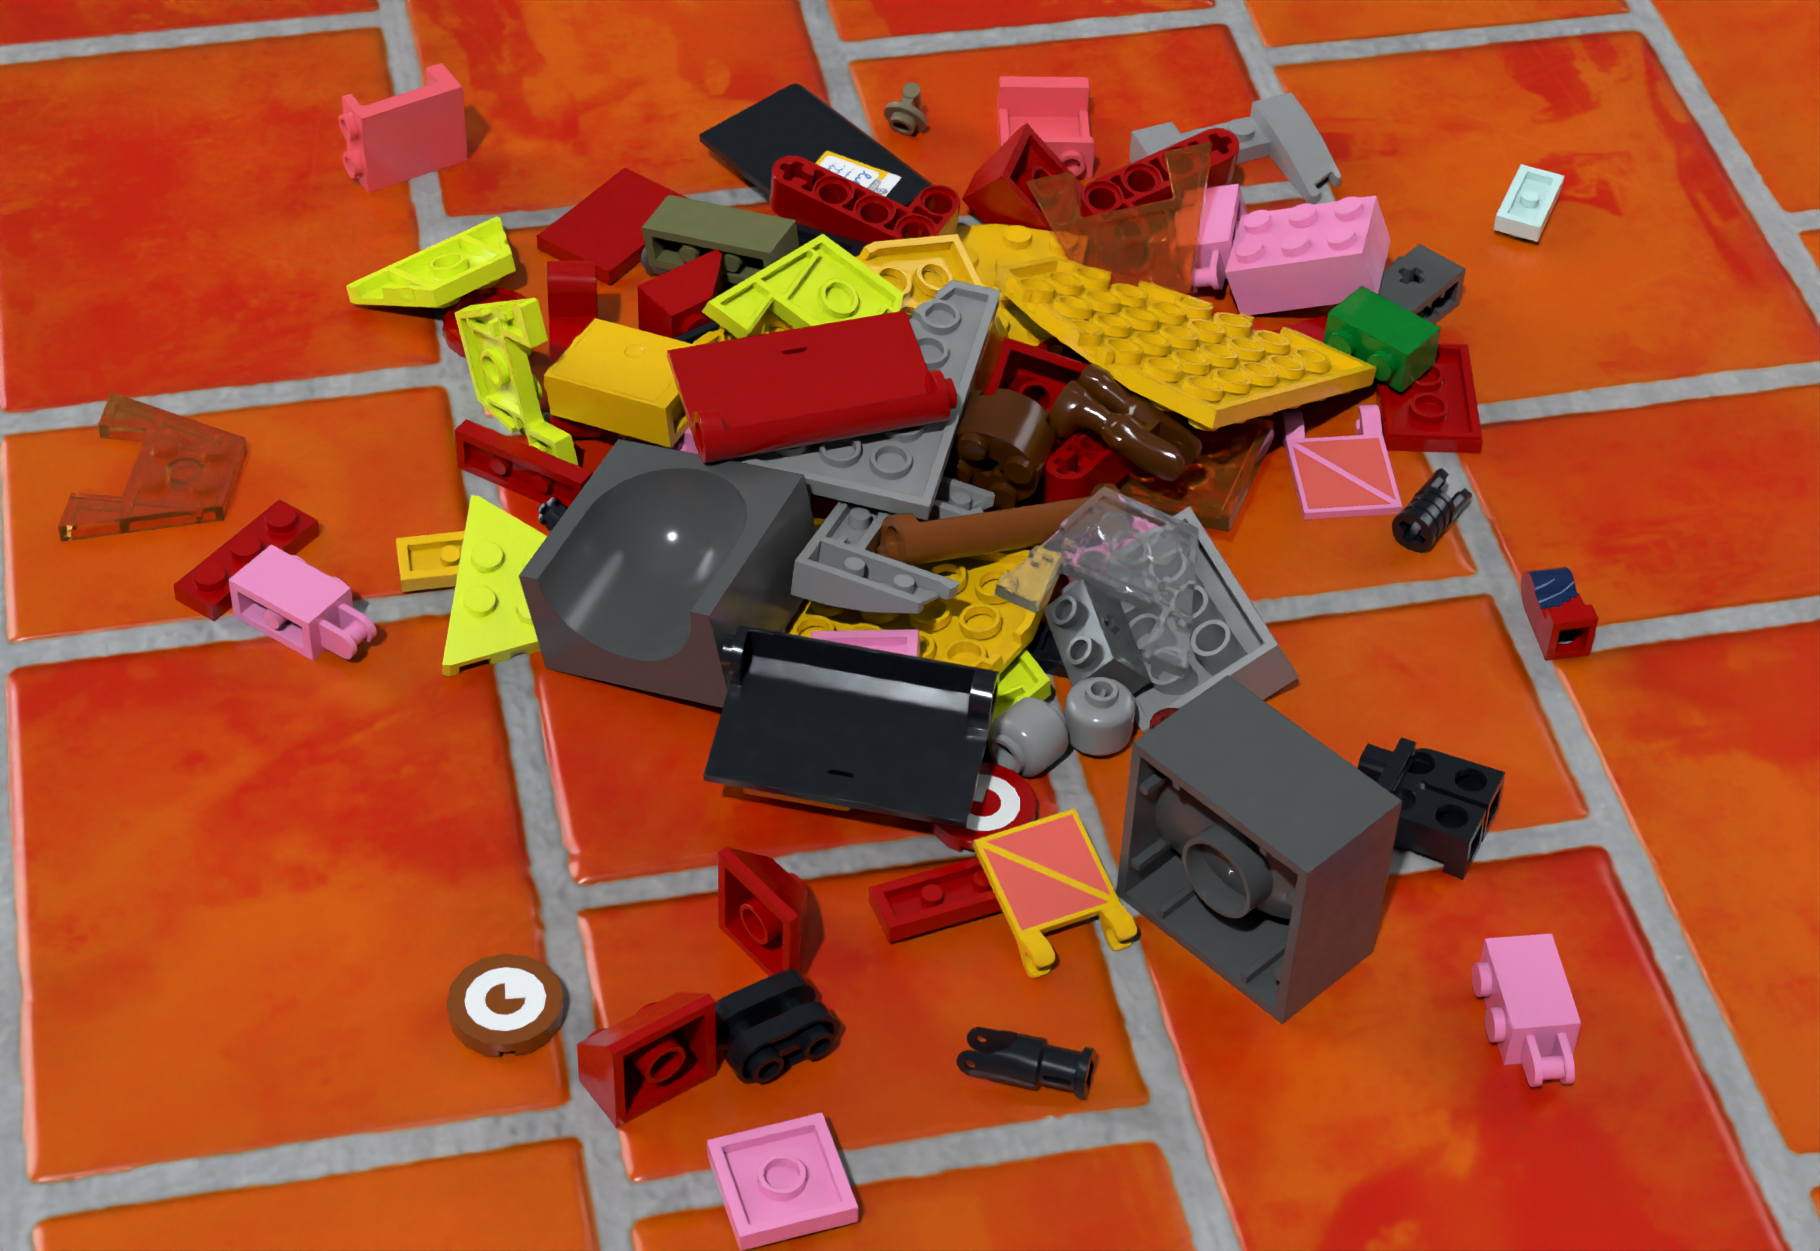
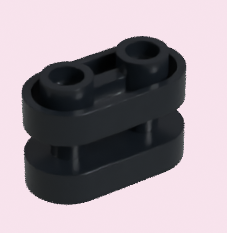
M788 969L733 992L716 1002V1047L727 1051L726 1062L741 1082L764 1083L770 1081L781 1071L807 1059L815 1060L824 1056L833 1047L839 1031V1023L824 1003L814 1001L815 990L799 970Z

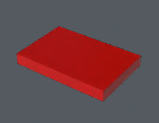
M624 168L537 235V249L561 261L595 260L596 278L611 285L640 261L641 253L645 248L642 226L668 195L682 198L687 197Z
M1438 344L1434 365L1402 393L1374 378L1376 401L1380 410L1382 434L1387 451L1481 453L1483 438L1468 345Z

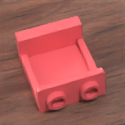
M443 63L426 68L427 86L368 105H360L352 94L342 96L343 114L339 115V125L347 143V151L343 152L344 166L348 175L351 178H357L368 193L468 161L463 87Z
M999 76L997 105L999 146L1001 147L1021 126L1028 123L1077 179H1092L1095 143L1094 138L1090 137L1088 119V77Z

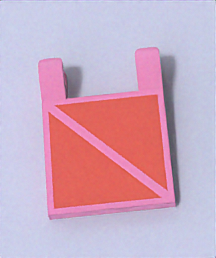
M1359 405L1360 419H1357L1355 423V436L1305 438L1304 419L1301 409L1282 410L1283 423L1279 425L1278 433L1286 449L1303 520L1399 514L1402 511L1401 499L1382 434L1381 415L1378 405Z

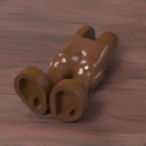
M1090 364L1085 367L1077 382L1072 380L1063 388L1046 420L1052 431L1056 426L1058 440L1064 441L1068 439L1080 427L1090 429L1099 434L1110 448L1145 472L1170 482L1175 481L1181 475L1184 465H1189L1198 459L1203 448L1202 442L1185 426L1162 410H1159L1147 399L1132 395L1114 380L1108 370L1097 364Z

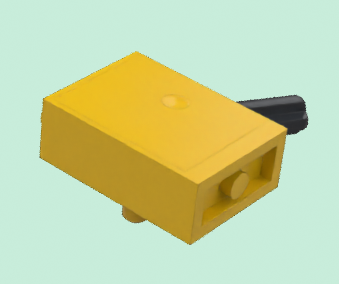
M595 318L573 340L570 347L560 358L549 366L544 374V389L547 392L550 414L618 433V437H622V440L631 441L636 438L672 448L690 426L669 365L667 350L690 347L694 341L707 332L717 331L720 325L715 321H711L672 339Z

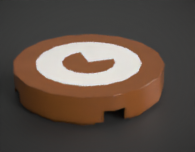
M496 955L482 958L462 970L451 984L447 999V1010L452 1032L467 1048L485 1056L500 1057V1052L515 1051V1056L531 1053L550 1041L560 1028L563 1018L564 994L559 978L545 964L522 955Z

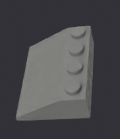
M1190 506L1060 589L1061 594H1063L1083 579L1120 602L1151 679L1148 684L1133 694L1135 702L1134 718L1144 734L1227 675L1262 700L1299 678L1294 667Z

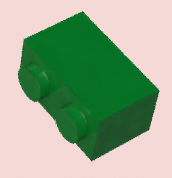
M1360 286L1328 312L1324 343L1377 367L1374 378L1402 393L1434 365L1441 327Z

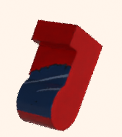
M1560 567L1526 571L1521 581L1522 603L1545 661L1589 656L1596 632L1598 616L1592 604L1585 605L1580 594L1577 593L1570 569ZM1561 630L1568 631L1575 638L1570 643H1557Z

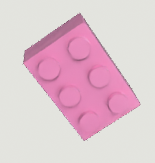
M1377 196L1362 198L1346 197L1340 201L1314 205L1304 203L1293 208L1273 211L1257 210L1250 214L1241 215L1225 270L1239 313L1258 315L1340 304L1360 286L1378 294L1391 239Z

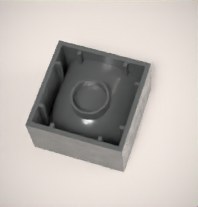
M618 439L519 575L546 669L723 708L730 684L729 668L721 666V654L726 635H735L739 625L783 633L804 598L790 595L795 560L816 533L804 474L731 460L703 464L699 454Z
M1227 675L1133 742L1116 894L1274 1019L1284 1024L1373 952L1402 800Z

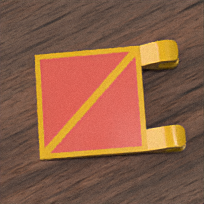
M1075 808L973 841L972 846L1017 941L1023 966L1030 978H1039L1049 974L1051 971L1050 965L1055 961L1054 950L1043 933L1099 915L1105 940L1111 950L1119 951L1131 946V938L1137 934L1136 923L1131 914L1120 903Z

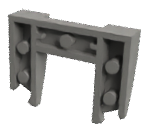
M1292 92L1252 102L1250 117L1234 119L1230 122L1198 128L1185 133H1180L1173 122L1135 130L1131 134L1129 155L1131 163L1208 129L1224 128L1236 135L1239 141L1236 164L1269 156L1307 203L1314 205L1320 202L1322 192L1316 185L1325 178L1335 187L1340 186L1342 176L1322 136ZM1182 206L1169 212L1174 220L1176 211L1182 210Z
M943 476L928 521L983 513L984 509L993 507L995 494L994 492ZM839 500L796 558L790 595L828 606L863 612L918 614L923 611V605L938 598L948 600L958 594L960 582L873 553V550L880 542L883 520L886 516L895 515L896 513ZM917 518L919 522L927 521Z

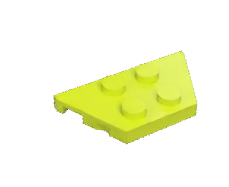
M496 216L346 285L350 303L445 308L455 305L460 301L461 296L469 292L497 285L501 277L516 271L505 231L503 230L501 218Z
M471 495L442 663V675L445 676L459 674L461 666L486 659L492 665L510 660L518 653L532 654L541 651L519 575L547 536L477 495Z

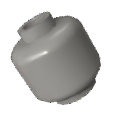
M1090 677L1079 681L1071 687L1065 700L1064 710L1071 746L1082 753L1098 757L1119 752L1128 744L1133 733L1135 702L1132 693L1125 685L1107 677Z
M1025 697L1012 705L991 723L988 748L996 764L1014 770L1022 777H1034L1066 752L1069 744L1066 718L1056 705L1047 703L1039 698Z

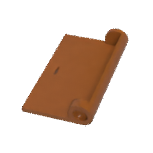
M1045 481L1039 482L1035 492L1030 497L1017 501L1015 507L1010 509H999L993 506L984 509L983 513L919 522L912 513L886 516L882 523L880 542L873 552L912 566L1116 534L1121 531L1124 521L1128 517V502L1125 495L1114 484L1103 483L1096 485L1089 497L1044 503Z

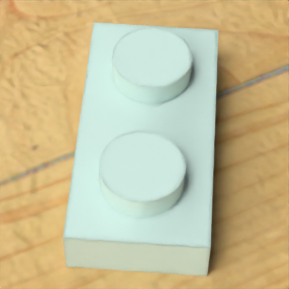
M1521 164L1496 214L1493 230L1510 234L1515 238L1538 242L1562 191L1565 176Z

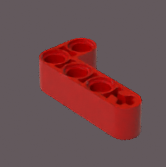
M1224 128L1208 129L1085 185L1081 196L1078 228L1083 236H1089L1090 246L1110 270L1127 274L1140 268L1144 260L1148 238V225L1146 222L1181 207L1185 191L1224 186L1232 181L1239 152V141L1236 135Z
M799 156L782 157L772 167L770 207L780 217L796 220V223L866 243V245L875 241L956 234L960 197L950 187L943 185L926 187L917 195L909 207H906Z
M595 260L546 262L549 366L560 358L570 347L573 340L595 318L598 319ZM550 414V424L571 434L572 438L601 437V428Z
M1119 383L1122 387H1124V388H1125L1128 392H1130L1132 395H1136V396H1138V397H1142V398H1145V399L1148 400V398L1143 397V396H1141V395H1139V394H1137V393H1135V392L1129 390V389L1126 388L1124 385H1122L1121 383ZM1163 411L1172 418V412ZM1081 427L1051 454L1046 462L1044 503L1089 497L1093 488L1098 484L1112 483L1116 486L1136 465L1113 451L1099 434Z

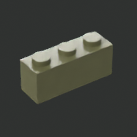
M668 195L642 226L649 266L672 270L717 249L722 253L723 282L739 284L800 247L796 220Z

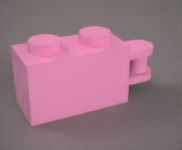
M1239 184L1185 191L1182 210L1176 211L1175 215L1177 235L1176 239L1170 240V257L1174 267L1180 266L1189 294L1197 293L1200 287L1212 286L1213 290L1223 289L1224 280L1227 279L1225 270L1241 215L1248 214Z
M272 544L229 579L235 618L312 661L326 650L344 659H350L357 653V645L360 642H370L377 634L376 627L370 618L353 608L351 587L347 586L341 579L330 577L308 565L299 556L290 555Z
M1552 933L1485 938L1480 962H1476L1472 966V985L1475 995L1483 997L1487 1007L1485 1025L1489 1041L1497 1042L1504 1065H1523L1528 1084L1531 1087L1541 1086L1543 1080L1559 1079L1561 1084H1572L1575 1079L1573 1053L1581 1021Z

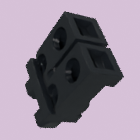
M1402 737L1394 751L1367 744L1361 754L1357 769L1402 800L1393 848L1398 850L1412 849L1444 861V873L1464 880L1481 846V842L1486 837L1499 811L1505 772L1432 749H1416L1417 742Z

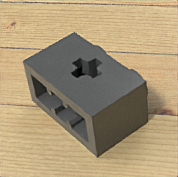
M1419 244L1404 257L1399 256L1396 258L1391 266L1383 272L1378 294L1436 324L1459 306L1466 268Z
M1082 579L1043 609L1072 687L1079 681L1090 677H1107L1125 685L1133 695L1151 681L1119 601Z

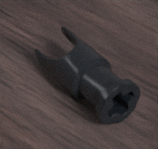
M975 1027L968 1032L967 1042L976 1051H962L956 1060L958 1068L970 1076L1032 1090H1038L1041 1085L1074 1092L1077 1098L1086 1100L1092 1085L1096 1050L1095 1048L1085 1047L1083 1051L1048 1045L1047 1038L1006 1030L999 1031ZM977 1036H983L986 1041H979ZM966 1061H972L975 1066H968Z

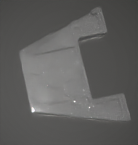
M1103 486L1059 526V530L1041 546L1036 545L1029 552L1028 558L1012 572L1008 570L997 582L994 595L1038 614L1058 574H1064L1077 581L1083 579L1104 593L1156 615L1158 619L1139 660L1184 679L1191 657L1189 647L1190 632L1193 625L1192 603L1196 582L1199 528Z

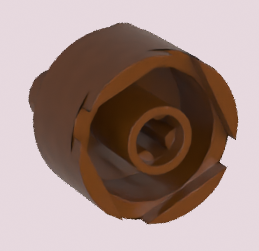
M996 388L994 395H980L982 389L973 391L969 394L943 476L994 492L993 506L996 508H1014L1017 501L1024 500L1035 492L1045 470L1046 462L1057 443L1058 433L1056 426L1052 431L1046 422L1049 414L1045 409L1021 393L1002 388Z

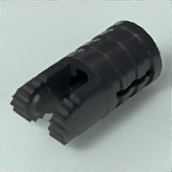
M1442 468L1433 473L1414 495L1411 502L1392 522V531L1395 538L1402 546L1411 551L1422 552L1429 549L1438 535L1471 500L1472 493L1466 488L1458 491L1452 498L1440 489L1446 483V478L1449 475Z

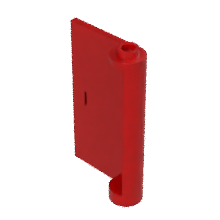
M905 310L667 350L669 365L699 457L703 464L944 422L949 420L950 410L957 407V394L953 380L951 378L945 379L939 369L928 371Z

